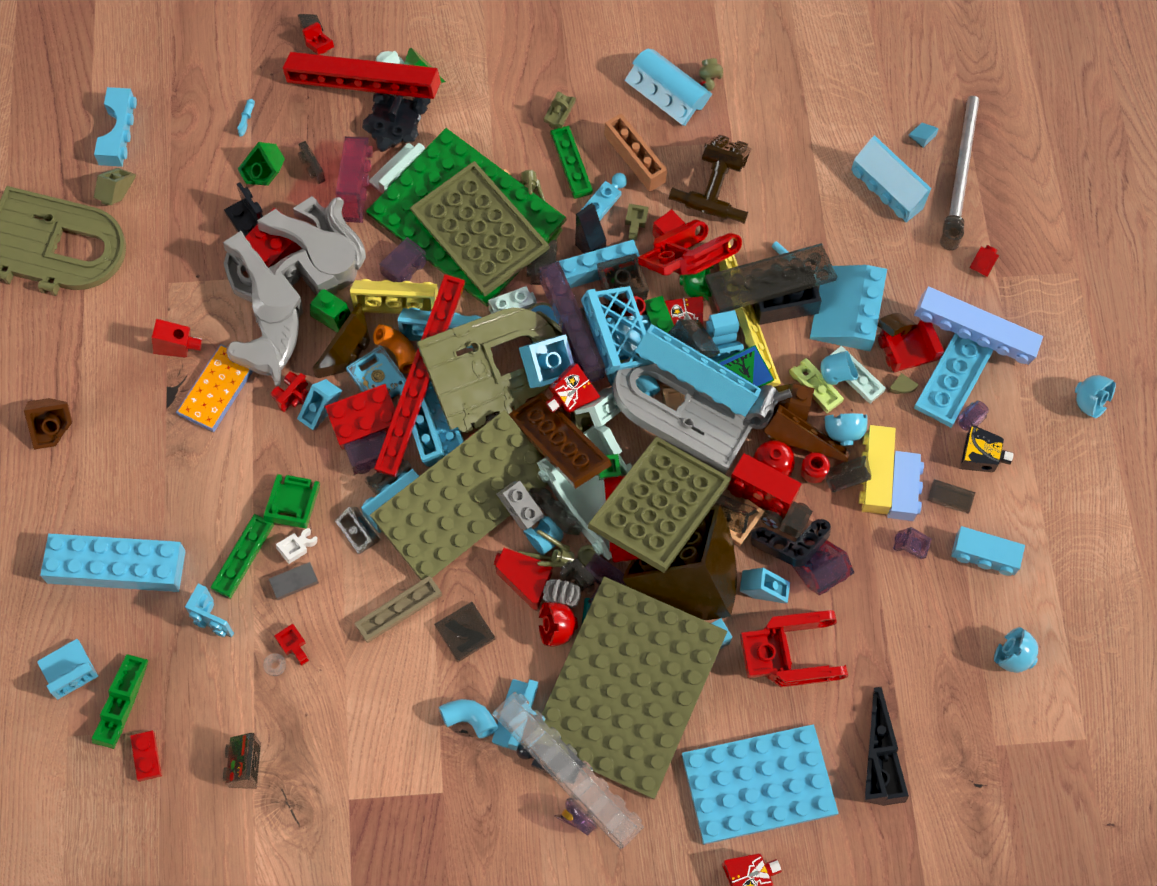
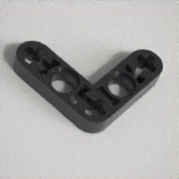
M817 519L810 524L795 542L767 528L757 527L751 532V544L755 548L792 566L801 567L812 558L829 538L831 524L827 520ZM807 540H811L815 542V544L806 545L804 542ZM777 544H781V545H783L785 548H783V549H776V548H774L773 546H775V545H777Z

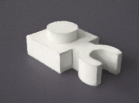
M310 528L303 530L300 537H297L294 533L276 544V549L288 564L306 554V546L312 547L317 544L316 536L312 539L306 538L311 534Z

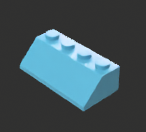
M875 135L853 161L851 171L855 177L860 178L870 191L875 192L884 204L894 210L899 218L908 222L923 210L931 187Z
M414 307L409 309L403 308L398 317L399 331L410 341H420L431 311H423ZM454 313L449 330L482 317L477 315L463 316L459 313Z

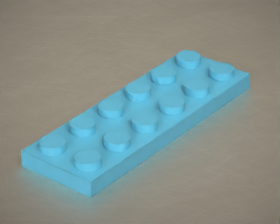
M955 333L914 409L952 428L989 360L993 349L982 347L977 342L961 338Z

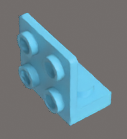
M198 583L185 606L189 617L194 620L193 623L201 628L208 626L218 636L225 637L227 635L232 637L234 632L228 622L210 614L214 606V600L208 589Z
M78 639L37 662L48 682L46 686L49 692L57 700L99 677Z

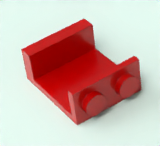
M921 319L917 328L904 336L899 333L892 337L882 329L878 337L879 346L881 349H884L886 354V363L889 367L891 366L893 373L938 361L944 352L931 322H924Z

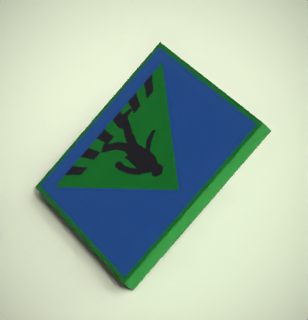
M756 345L718 362V364L759 388L774 381Z

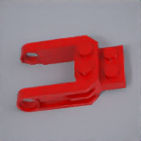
M695 219L654 239V249L639 256L638 263L664 276L670 275L673 272L679 275L697 274L738 253L742 246V239L737 234L727 233L693 250H689L687 248L703 241L709 231L708 225L705 222ZM700 226L699 234L695 235L696 228ZM733 238V245L731 248H728L729 241Z
M827 610L774 616L763 630L741 632L740 640L748 678L768 676V679L779 687L838 681L847 678L848 671L846 665L791 669L792 661L785 632L833 626L837 623L835 611Z

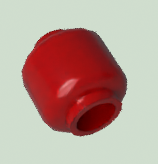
M817 452L805 456L800 469L804 480L814 484L825 480L830 469L829 460L825 455Z

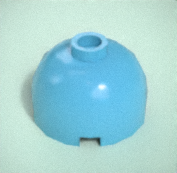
M1093 375L1086 378L1083 382H1079L1075 393H1077L1076 401L1080 410L1094 418L1100 417L1107 409L1103 407L1106 401L1111 402L1116 388L1114 380L1101 375Z
M852 413L840 414L837 417H834V415L824 417L828 436L832 440L840 442L841 446L853 445V441L860 440L867 431V414Z
M1018 627L1004 637L1007 641L1003 647L999 644L994 654V661L1001 668L1009 672L1020 673L1036 665L1038 661V644L1027 630Z

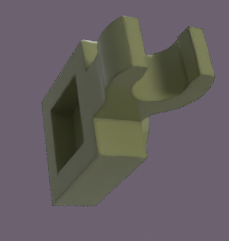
M629 204L625 225H631L628 240L636 241L639 227L645 228L649 207Z

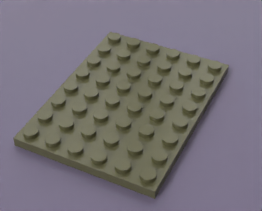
M603 577L529 742L539 747L540 744L579 760L583 762V767L655 799L725 639L727 630Z

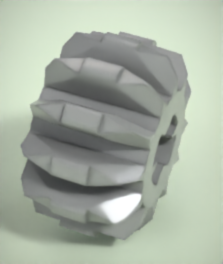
M552 579L547 581L546 586H544L543 599L546 602L562 603L569 608L578 606L581 598V588L578 585L559 579Z

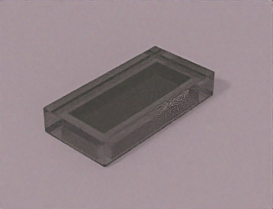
M934 479L927 500L969 514L976 492Z

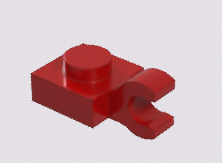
M294 624L289 625L274 635L286 655L293 652L301 666L309 661L301 648L306 642Z

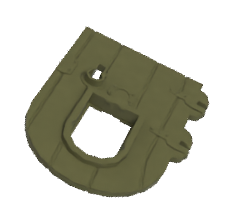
M508 308L416 342L450 430L458 428L461 432L469 433L473 431L471 423H473L475 429H479L485 424V416L497 411L500 414L504 410L509 414L512 412V406L514 410L526 403V399L538 395L550 386L548 384L542 387L530 388L524 367L501 376L499 369L494 363L491 347L519 336H527L533 340V343L555 337L556 334L553 328L543 317L528 309ZM470 345L473 347L471 352L460 356L456 354V351L467 348Z

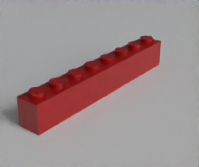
M290 52L283 66L287 83L434 99L441 84L438 68L297 52Z

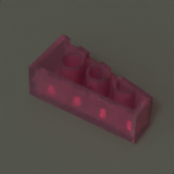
M345 136L336 197H340L344 201L342 215L345 222L363 223L365 201L367 198L366 188L369 185L368 172L371 171V160L369 158L373 157V146H369V137Z

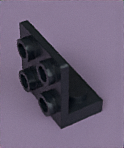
M239 182L236 185L241 200L224 209V212L236 231H242L243 235L246 236L258 224L257 220L263 217V211L259 203H254L251 199L253 196L248 187L244 188Z

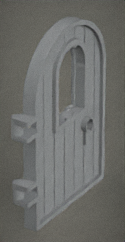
M630 357L626 359L623 363L629 362ZM655 363L617 371L613 383V393L618 407L628 419L712 468L726 474L752 429L749 425L751 419L735 414L728 406L715 402L706 393L698 392L694 386L678 380L669 371L661 370ZM638 376H651L684 394L685 400L675 411L643 393L637 387L635 380L639 378Z

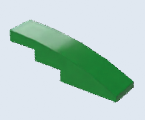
M126 654L108 690L109 697L100 713L101 720L91 738L93 744L111 749L115 748L141 686L148 665L147 659Z

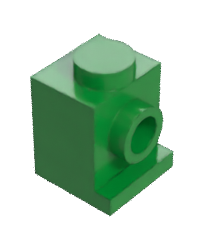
M618 454L606 455L610 459L611 466L596 475L599 476V481L605 478L621 476Z

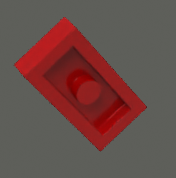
M152 730L131 735L137 780L141 782L161 777L162 773L155 732Z

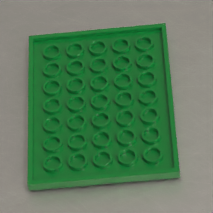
M445 128L366 212L367 215L442 273L465 280L463 289L488 307V300L497 297L518 273L484 297L411 212L410 207L475 161L546 242L560 229L567 219L566 216L535 193L529 195L527 187L452 131Z

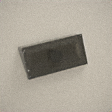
M864 455L830 467L826 476V482L831 491L837 492L871 480L868 457Z
M348 507L335 520L358 554L363 553L380 541L379 536L357 507Z

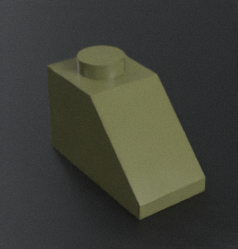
M121 168L99 174L94 198L101 200V203L105 205H113L122 201L136 174Z

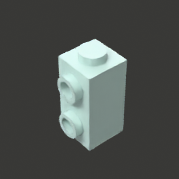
M527 286L490 299L488 303L489 311L493 314L508 308L528 309L536 304L537 301L534 293H530Z

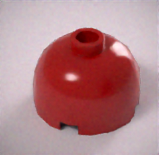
M769 440L762 443L756 449L753 456L754 459L789 477L795 466V457L792 449L787 444L778 440Z
M546 602L541 606L539 618H543V626L539 625V633L542 643L545 646L553 647L569 642L578 628V620L574 617L572 610L567 605L558 602Z

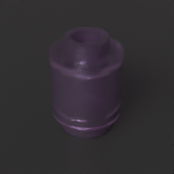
M981 401L972 402L958 416L959 426L965 431H968L971 425L978 427L987 418L989 413L988 407Z

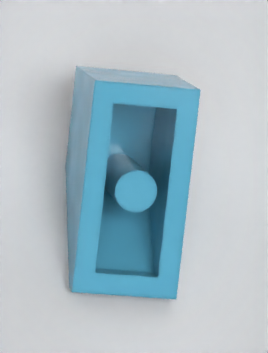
M327 379L313 384L297 419L310 429L316 430L328 416L325 406L337 402L342 390Z
M765 568L742 571L740 592L754 599L788 603L789 581Z

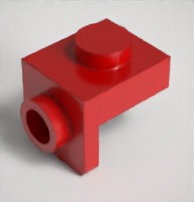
M318 22L302 30L306 46L317 55L324 54L334 47L333 40L322 33L321 25Z
M986 245L985 248L981 246L969 268L988 277L1000 256L996 254L998 250L989 245Z

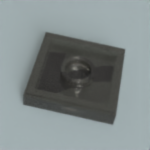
M473 602L468 603L434 624L457 662L496 640Z

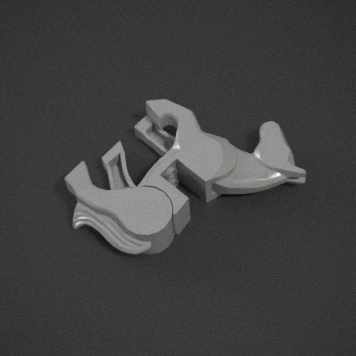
M311 196L293 208L294 216L301 220L285 216L277 209L257 220L260 231L288 238L302 248L269 268L246 240L242 231L223 242L224 249L227 252L224 268L233 293L252 303L254 316L262 333V337L250 342H231L227 348V356L233 363L246 367L258 374L272 376L275 386H280L281 370L288 362L295 348L299 329L298 319L303 314L301 298L292 285L297 283L300 277H302L316 296L322 289L334 295L337 293V290L344 289L354 282L357 270H359L366 259V252L362 241L343 219L342 207L344 201L340 197L334 198L324 208ZM247 270L250 278H245L242 273Z

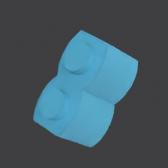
M735 310L709 315V320L706 321L707 330H704L706 342L710 343V346L736 341L739 322Z

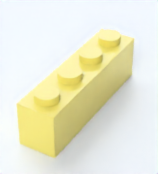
M870 425L868 431L863 436L862 444L866 445L865 452H862L861 464L865 465L864 471H861L860 484H863V491H860L859 504H862V512L887 515L891 509L896 428Z

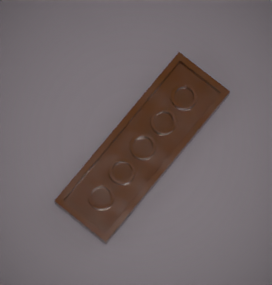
M541 393L509 413V416L538 451L576 489L610 467V459L559 409L552 413L545 404L549 399Z

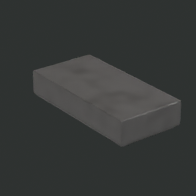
M310 562L269 579L277 600L319 583Z

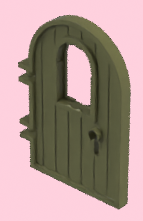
M6 186L0 199V279H3L6 284L10 285L13 276L37 281L39 282L38 288L41 293H45L47 290L53 296H57L60 287L70 290L90 289L103 284L119 270L126 254V240L120 225L110 214L95 207ZM63 230L92 238L95 237L102 240L105 245L103 254L94 261H83L55 254L54 252L57 249V243L60 242Z

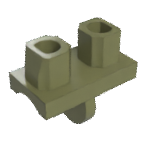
M558 91L544 117V122L548 123L551 128L562 129L576 102V98L566 96Z

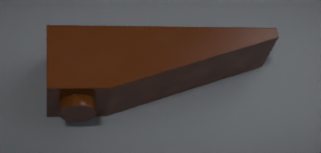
M782 405L777 407L763 430L772 440H778L790 446L821 453L845 462L849 459L850 450L841 446V444L832 440Z

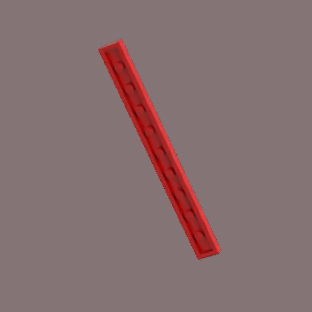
M444 275L421 340L449 330L465 285V280ZM419 348L417 349L374 468L377 472L393 477L397 475L431 380Z

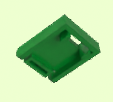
M277 474L263 515L264 521L307 529L319 492L320 482L315 481L311 489V479L286 475L284 484H281L283 476ZM280 512V513H286V514L296 515L297 518H295V517H290V516L279 515L278 513Z

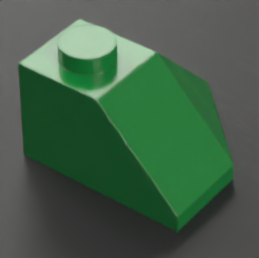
M258 142L238 167V171L246 184L269 186L279 173L285 158L277 144Z

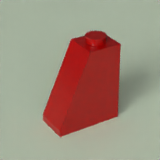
M504 547L501 554L497 553L493 565L496 566V574L533 610L538 611L544 595V586H546V582L552 576L553 567L539 566L537 563L541 560Z

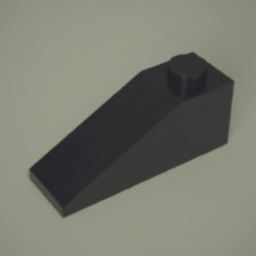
M593 203L576 214L575 245L583 254L606 248L607 240Z

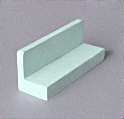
M407 143L369 179V184L383 194L425 150V147L420 143L415 147Z
M613 387L601 390L598 393L600 395L598 399L574 410L575 414L589 412L594 426H603L621 412L615 401Z

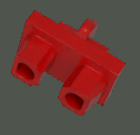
M289 371L284 377V383L288 385V388L284 391L277 386L272 390L271 396L277 402L281 411L285 412L290 405L296 407L299 403L304 404L305 396L309 393L306 389L308 383L305 380L306 376L300 373L297 375Z

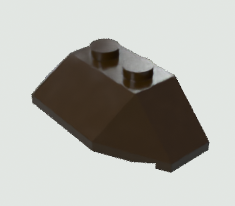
M357 303L319 360L312 367L315 377L322 378L347 372L346 367L357 361L361 351L368 347L370 337L360 303Z

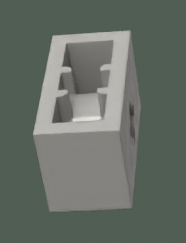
M513 481L497 493V496L520 529H528L544 517V514L521 481Z

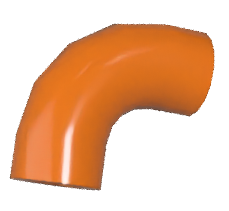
M383 324L378 325L373 334L374 343L390 349L396 356L400 372L409 373L416 355L415 347L400 331Z

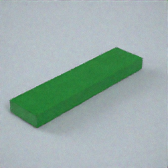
M565 126L562 129L550 130V135L573 198L576 199L593 194L592 186L570 127Z
M254 513L211 585L210 589L229 599L232 598L272 530L274 523L266 522L263 517Z

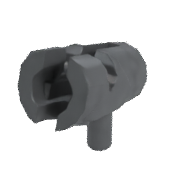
M771 385L761 386L760 394L746 416L747 419H751L749 425L755 429L765 428L773 416L775 405L779 401L792 397L790 389L778 392Z

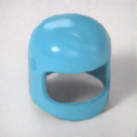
M848 351L829 355L821 361L822 377L830 385H837L838 382L845 380L853 381L858 379L857 369Z
M544 516L540 519L539 525L535 529L528 528L523 531L532 546L541 555H545L556 545L539 535L537 530L543 531L559 542L562 541L564 536L561 525L550 516Z

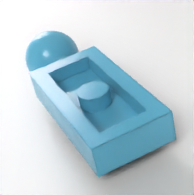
M623 173L614 174L612 184L605 181L582 209L593 203L599 220H601L621 196L619 189L626 186V175Z

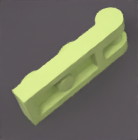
M807 358L802 360L798 367L794 366L789 370L791 377L801 385L815 388L812 398L826 413H829L843 402L844 398L832 385L826 383L822 374ZM803 372H808L809 374L805 376Z

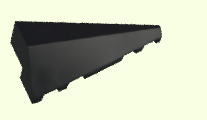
M874 687L865 802L882 806L905 803L909 795L897 754L898 745L882 687Z

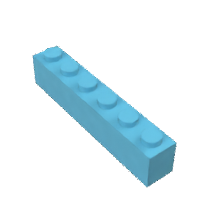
M652 324L635 350L644 360L652 361L661 370L669 371L678 380L694 386L698 392L706 393L715 402L728 406L735 414L746 417L760 394L761 389Z

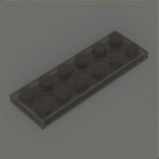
M822 243L705 276V281L719 313L834 282L837 279L835 270Z

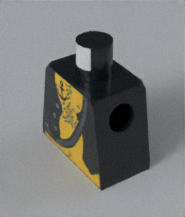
M971 425L966 435L959 469L995 472L999 462L1011 464L1013 452L1002 450L1004 442L1002 437Z

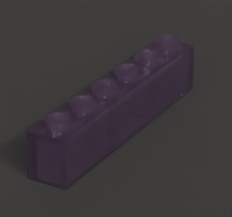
M559 261L539 268V280L563 335L566 334L575 363L579 365L590 382L603 379L605 377V365Z

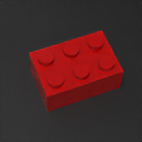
M258 224L245 236L246 240L259 254L268 268L301 249L296 242L288 238L260 231Z
M386 384L325 406L342 450L387 434L395 413V407Z
M743 453L731 474L727 490L735 497L748 499L759 508L767 510L771 516L785 519L797 498L802 483Z

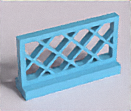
M627 286L602 291H595V289L587 290L581 298V302L606 375L614 374L617 370L654 364L650 360L638 357L635 351L632 353L623 347L626 340L635 345L636 349L640 342L629 336L632 329L640 334L641 340L646 333L631 287ZM626 293L627 304L616 298L618 294ZM599 297H605L611 301L608 308L600 303ZM613 303L624 309L621 315L610 309ZM625 311L634 316L635 320L633 323L623 318ZM607 314L617 319L615 326L606 321L605 317ZM619 322L630 327L627 334L617 329ZM613 333L624 339L621 345L613 341ZM622 352L630 357L629 362L621 363L618 356L619 353Z

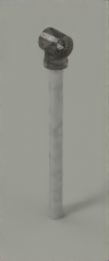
M969 96L967 99L950 213L944 219L940 239L941 246L946 250L953 251L957 249L964 235L965 221L961 215L979 104L977 96Z

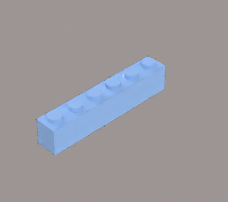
M929 286L921 295L914 316L919 317L924 322H931L943 330L958 334L961 338L970 339L982 347L991 348L1000 355L1014 358L1021 364L1029 365L1037 357L1043 339L1042 335Z

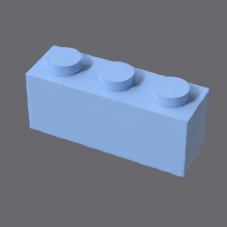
M895 451L892 505L888 512V518L914 521L917 514L920 515L922 503L918 501V497L922 493L923 482L919 480L924 469V462H921V454Z

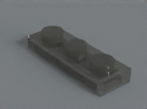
M543 487L541 489L530 488L528 493L535 503L564 533L580 534L583 528L577 523V518L567 513L564 509L565 506L556 501L548 489Z

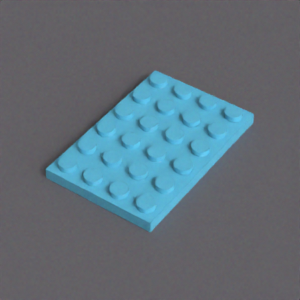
M814 724L681 754L703 845L839 814Z

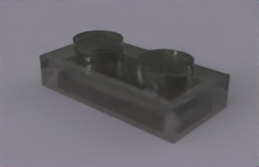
M307 142L299 143L300 152L298 156L302 164H307L308 167L306 169L311 179L315 178L318 184L325 182L323 169Z

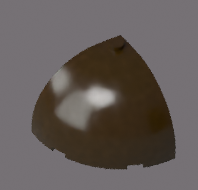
M714 506L710 509L665 573L641 559H633L623 576V581L627 587L702 620L731 617L737 588V568L730 529L721 506Z

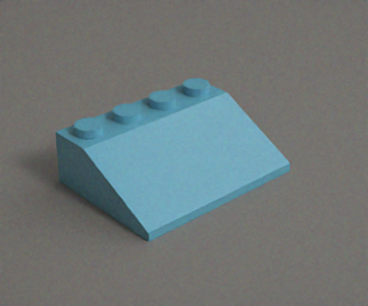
M870 265L824 266L819 287L822 302L819 314H814L809 339L870 352L875 341L887 269Z

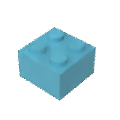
M566 334L519 347L530 388L542 387L553 383L574 363Z

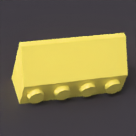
M369 279L354 281L350 294L353 307L355 308L357 303H360L363 312L400 314L403 308L409 309L412 307L423 311H431L438 294L437 284L431 282L412 283L410 281L392 282L389 280L371 281Z

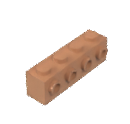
M622 113L605 122L604 136L647 190L651 192L666 183V167Z

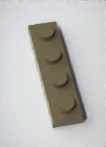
M428 576L357 621L355 626L365 641L369 643L441 597L442 592L431 576Z

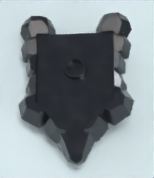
M376 93L373 96V102H375L372 107L373 113L363 120L362 128L372 135L380 152H384L390 147H395L402 141L404 143H412L419 135L417 125L421 115L427 111V105L431 103V99L414 97L413 100H409L401 95L393 96L392 94Z

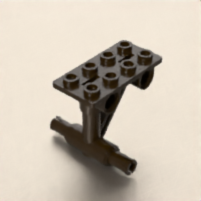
M714 136L705 143L702 155L703 161L712 163V173L705 195L694 191L688 193L672 187L668 199L683 203L688 209L692 208L719 217L722 220L729 218L745 224L748 212L734 208L730 203L719 200L718 197L725 175L728 174L729 169L741 172V169L746 165L752 148L748 147V143L742 141L731 142L727 136Z

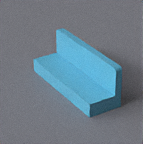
M516 679L512 680L497 724L498 730L494 733L492 739L493 744L517 750L538 690L537 681L529 679V682L525 683Z

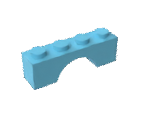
M107 87L104 105L108 115L114 117L117 121L111 132L97 138L94 156L98 165L123 167L124 159H127L126 146L131 138L130 125H133L134 122L132 113L133 109H136L137 99L129 88Z

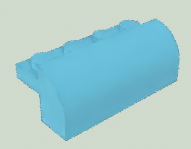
M646 49L636 57L632 63L634 65L624 80L684 126H686L696 109H703L712 95L710 91L654 49Z
M431 381L412 430L421 460L428 467H432L464 442L461 431L458 428L450 430ZM405 383L398 385L400 396Z

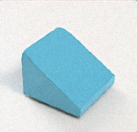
M921 123L909 134V137L924 148L936 137L939 129L935 126Z

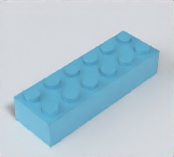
M48 533L40 576L47 584L179 592L186 550L181 542Z

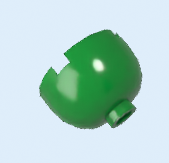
M713 266L697 274L680 275V285L683 286L685 293L689 297L702 296L703 301H709L708 297H712L714 289V275L710 274V269H714Z

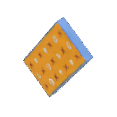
M221 344L176 412L179 416L212 432H215L253 372L230 361L226 353L228 347Z

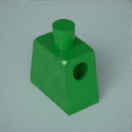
M322 289L310 303V316L336 333L351 314L344 301L325 289Z

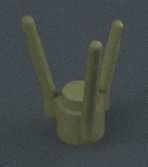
M533 170L523 171L521 173V181L519 182L528 188L529 195H532V191L537 188L539 197L546 202L540 186V180L536 177V172Z
M537 530L539 535L560 548L553 551L552 557L517 551L535 559L546 560L545 562L539 561L537 563L539 566L568 569L574 560V553L569 551L570 546L562 544L541 530Z

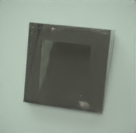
M298 14L302 30L316 22L321 25L317 15Z

